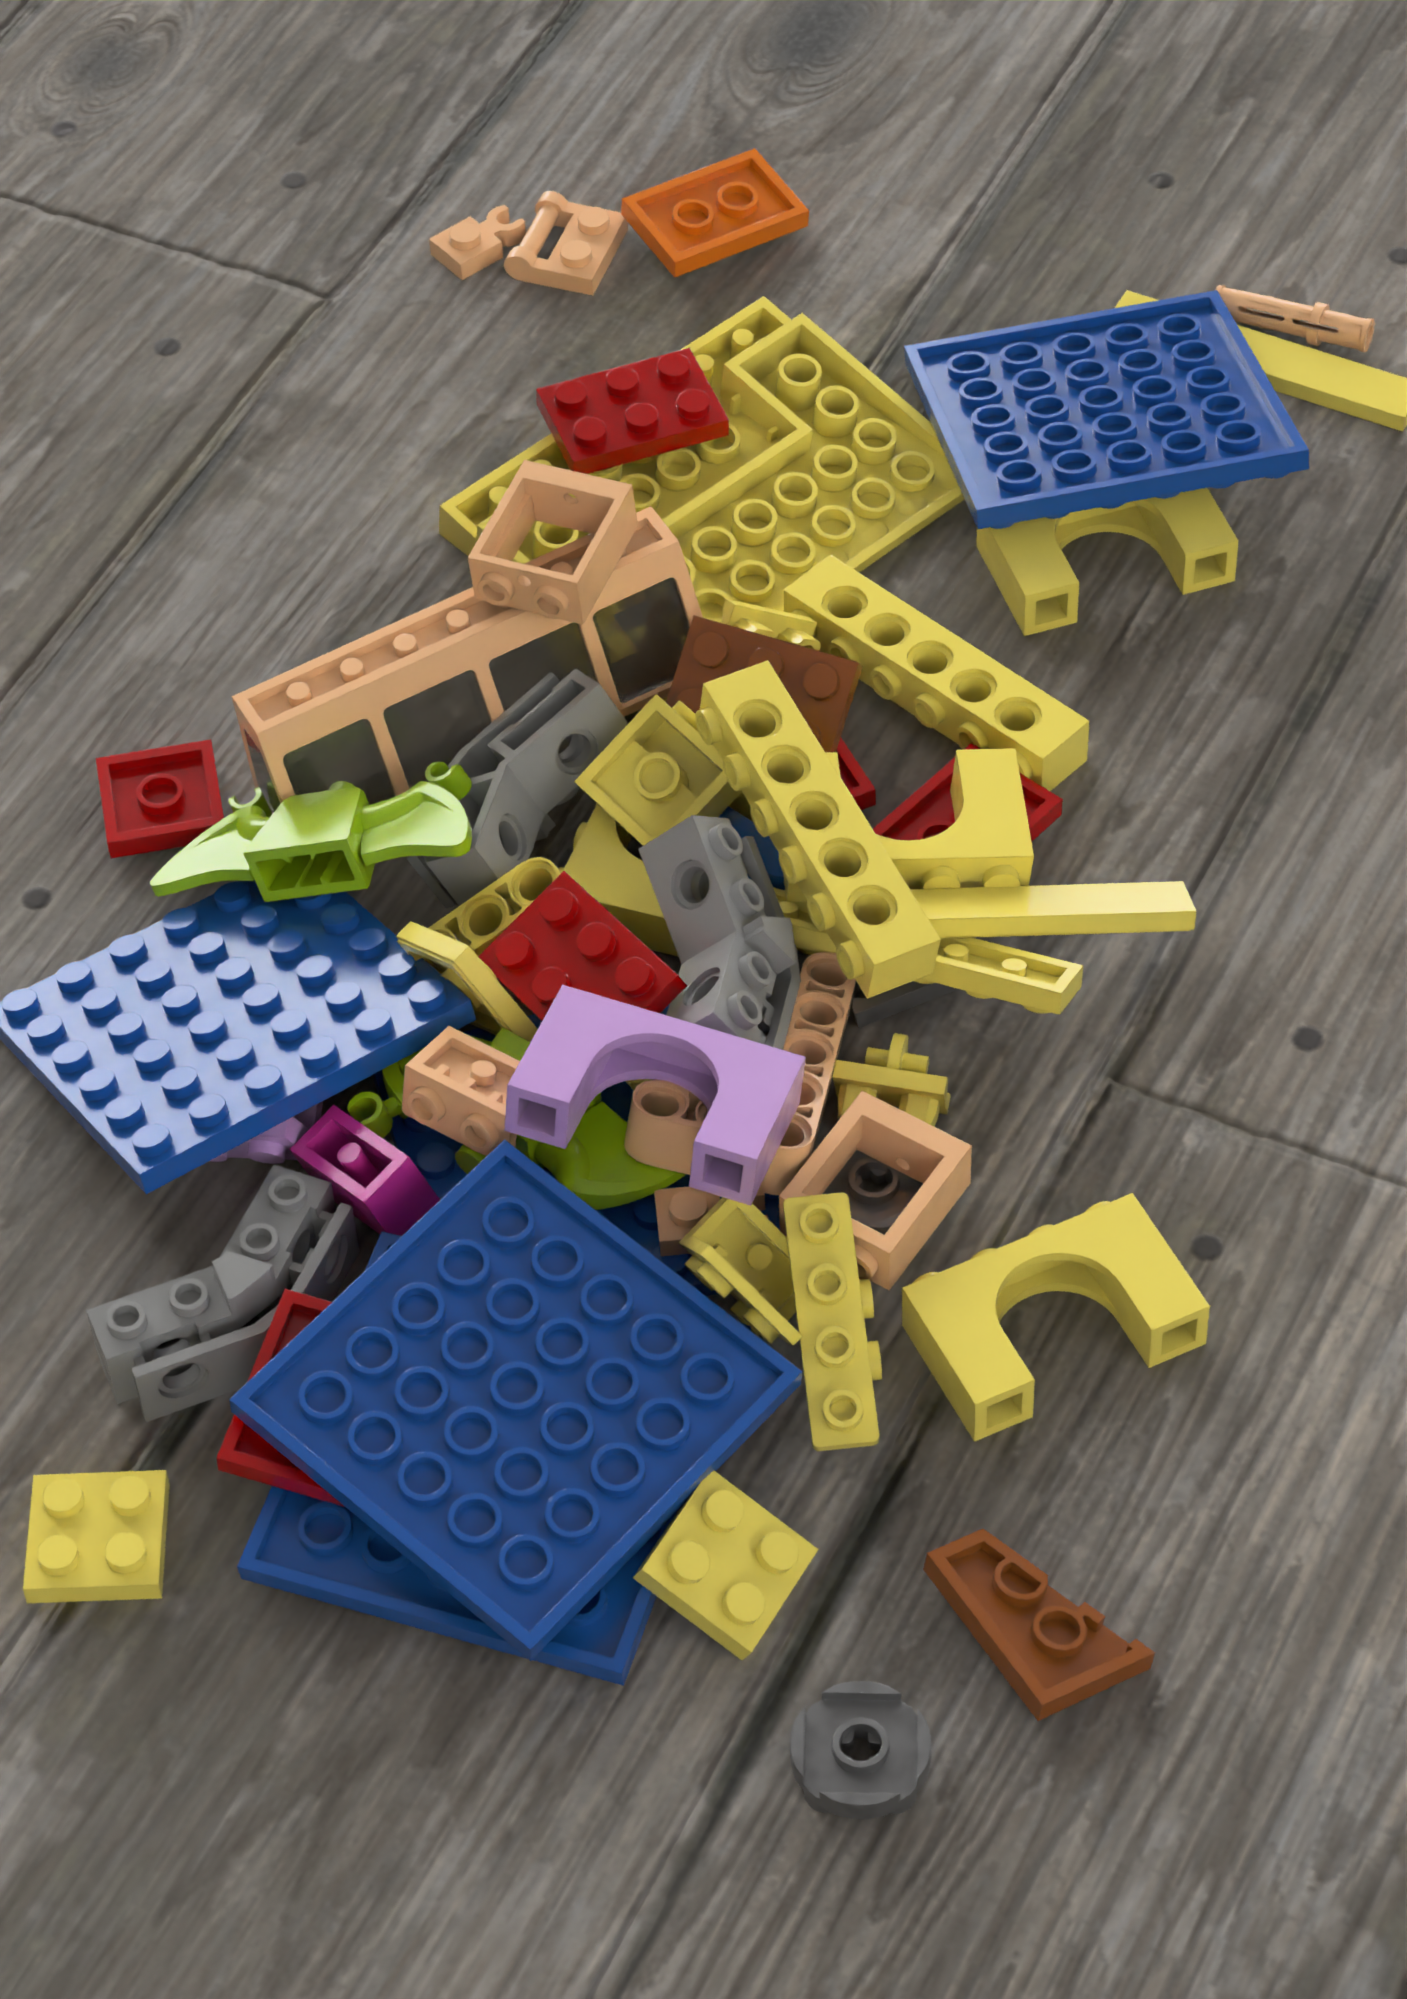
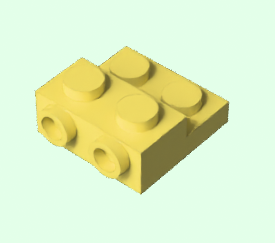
M657 694L574 781L643 846L691 815L719 817L742 792L741 790L735 791L730 786L724 773L723 759L715 746L707 745L701 738L696 725L695 713L680 700L671 708Z

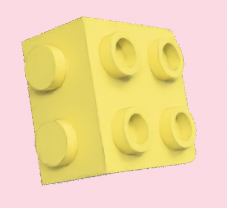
M722 1197L679 1242L692 1255L684 1265L711 1291L715 1290L724 1299L730 1293L737 1300L730 1308L731 1312L743 1324L751 1326V1331L756 1336L760 1335L770 1344L779 1337L794 1346L802 1335L788 1322L796 1313L787 1237L753 1203L750 1206Z

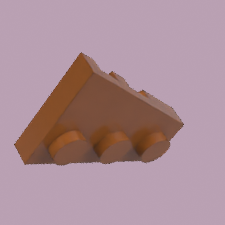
M984 1528L927 1553L923 1570L1037 1721L1151 1669L1155 1656L1153 1650L1136 1638L1129 1644L1103 1625L1105 1619L1103 1614L1086 1602L1078 1607L1048 1585V1575Z

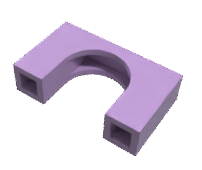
M562 985L507 1084L504 1131L566 1149L587 1107L600 1092L612 1085L629 1080H665L690 1091L708 1109V1113L694 1139L689 1187L751 1206L800 1103L806 1057Z

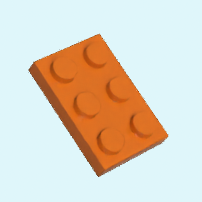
M755 148L622 198L621 215L674 278L805 228L809 222V209Z

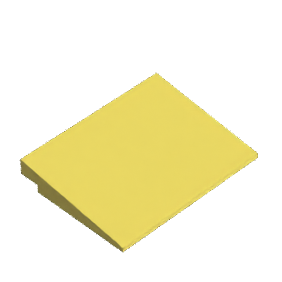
M765 296L682 348L691 349L729 419V435L588 474L632 484L636 513L652 506L680 543L703 618L720 623L723 620V606L726 599L784 611L783 590L829 554L860 573L965 500L931 422L805 314L801 313L791 320ZM549 434L441 504L439 534L469 556L524 460L570 470L552 434ZM535 520L512 561L524 564L590 533ZM668 578L667 587L670 603L689 627L674 578ZM651 587L607 606L594 614L593 621L609 665L612 666L636 655L614 626L613 617L653 599ZM573 622L562 627V629L585 645L578 623Z

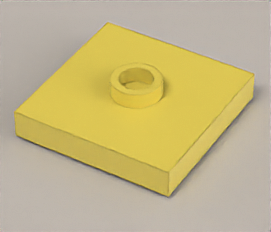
M412 921L396 935L398 938L397 942L415 961L423 958L442 974L443 978L450 981L471 1000L476 1020L469 1024L494 1035H497L502 1028H505L529 1042L533 1039L538 1030L537 1027L499 983L494 972L475 954L469 945Z

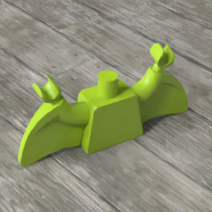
M433 762L425 771V777L428 782L420 781L402 794L381 802L369 804L362 789L346 781H337L327 791L293 795L286 798L273 814L261 788L257 787L254 788L256 793L254 799L247 804H239L236 796L230 797L228 803L233 813L200 834L173 856L151 879L150 885L155 896L159 897L213 882L255 880L264 902L368 889L375 863L406 856L459 857L470 851L472 829L466 811L459 800L469 793L472 781L459 764L452 765L449 769L444 762Z
M502 1028L497 1033L492 1042L471 1036L521 1061L530 1044L529 1041L505 1028ZM422 1049L382 1069L383 1081L389 1099L382 1101L373 1092L359 1093L350 1100L347 1106L351 1117L361 1121V1124L381 1138H384L390 1132L393 1126V1117L400 1115L403 1119L409 1118L402 1111L405 1065ZM601 1092L587 1107L566 1149L517 1135L516 1149L542 1169L546 1167L557 1181L595 1210L612 1208L654 1194V1191L668 1187L686 1175L643 1164L628 1155L624 1147L627 1122L601 1101ZM462 1145L455 1153L457 1164L467 1174L486 1157L465 1145Z

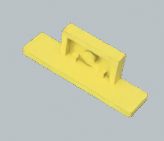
M840 1192L787 1198L783 1203L798 1332L802 1335L799 1341L812 1447L816 1451L874 1446L879 1442V1428L873 1381L882 1380V1365L878 1340L867 1341L864 1319L874 1318L873 1294L870 1279L859 1280L849 1197L846 1193Z

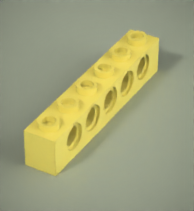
M831 554L783 590L784 612L806 616L817 622L813 638L820 641L821 647L819 651L859 662L863 666L859 677L861 681L872 687L880 697L893 701L913 714L924 726L934 728L957 743L962 750L970 743L981 749L1016 748L1020 773L1049 791L1053 790L1087 761L1088 719Z
M767 660L703 683L700 710L696 711L695 714L699 734L707 745L713 744L723 759L724 773L730 786L735 791L741 790L750 804L751 816L757 831L763 837H770L779 852L780 866L786 879L791 884L797 883L807 899L809 915L815 927L821 932L826 930L836 947L837 960L844 975L850 980L855 979L868 999L933 974L941 941L939 935L770 662ZM833 874H839V875H843V876H846V877H838V876H835V875H833ZM863 921L872 922L876 925H868L863 923Z

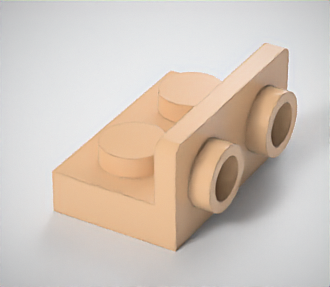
M448 1026L405 1065L402 1111L406 1116L485 1156L492 1152L504 1139L516 1147L517 1134L504 1131L507 1084L520 1061Z

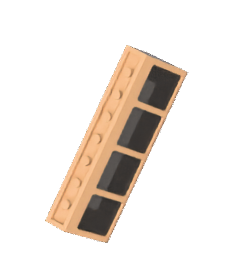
M652 506L637 512L638 527L584 625L562 619H551L541 614L508 606H497L487 601L475 599L474 590L471 587L232 696L255 788H261L272 814L286 798L293 795L327 791L337 781H346L362 789L369 804L398 796L420 781L428 782L425 777V771L431 763L444 762L448 766L466 744L550 672L555 674L559 681H561L575 668L602 686L624 717L642 709L655 694L661 699L668 697L693 616L703 618L678 539ZM590 533L524 564L573 575L595 534Z

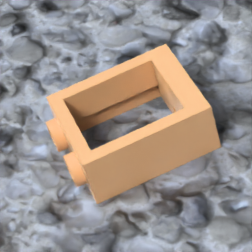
M524 460L468 556L475 599L487 601L497 606H508L541 614L551 619H562L584 625L638 527L632 484ZM535 520L595 534L573 575L512 561Z
M861 1091L779 1195L780 1231L787 1237L783 1211L784 1200L790 1197L823 1194L856 1150L923 1183L885 1235L852 1219L859 1280L870 1279L873 1283L890 1291L970 1185L972 1145Z

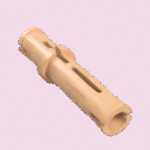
M1221 284L1215 289L1219 292L1237 323L1304 337L1307 344L1319 346L1321 342L1357 349L1364 353L1370 347L1375 328V320L1372 318L1366 319L1331 311L1328 304L1316 302L1313 307L1272 296L1232 289Z

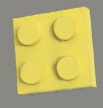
M167 1471L33 1475L23 1592L27 1604L162 1599L170 1487Z
M713 1470L700 1482L685 1504L678 1510L633 1579L740 1660H743L752 1653L819 1549Z

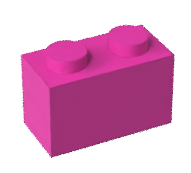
M335 1105L289 1149L309 1176L332 1183L335 1203L339 1205L341 1202L351 1205L354 1216L379 1234L383 1231L403 1236L440 1201L409 1156Z

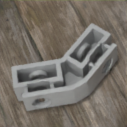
M576 668L561 681H559L555 674L550 672L466 744L448 765L449 769L452 765H461L472 781L469 793L459 800L466 811L472 829L470 851L459 857L407 856L406 858L445 908L455 906L456 903L460 906L514 867L528 860L533 851L535 841L547 838L549 831L556 826L547 813L556 805L570 800L578 792L580 787L574 781L628 724L602 686Z
M691 815L638 849L681 961L678 975L687 985L670 1003L667 1016L783 1050L801 982L792 922L790 918L783 915L754 837L745 836L741 839L738 832L732 827L729 818Z
M273 1165L218 1259L212 1260V1266L86 1310L97 1355L117 1404L138 1397L146 1422L241 1389L248 1381L284 1289L332 1302L360 1251L353 1208L351 1205L340 1202L336 1209L331 1182ZM255 1316L261 1318L253 1325L239 1329ZM181 1338L176 1344L168 1348L156 1349L162 1343Z

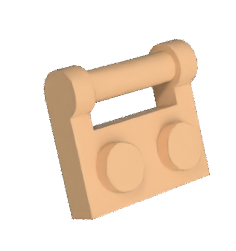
M546 191L540 196L535 205L536 216L520 245L512 248L504 261L505 271L509 276L519 281L593 296L628 231V222L621 215V212L571 203L558 192ZM554 226L565 228L549 259L538 258L537 256Z

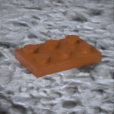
M693 616L666 703L671 708L680 700L696 714V711L700 710L703 683L768 660L825 752H836L863 668L859 662L699 616Z

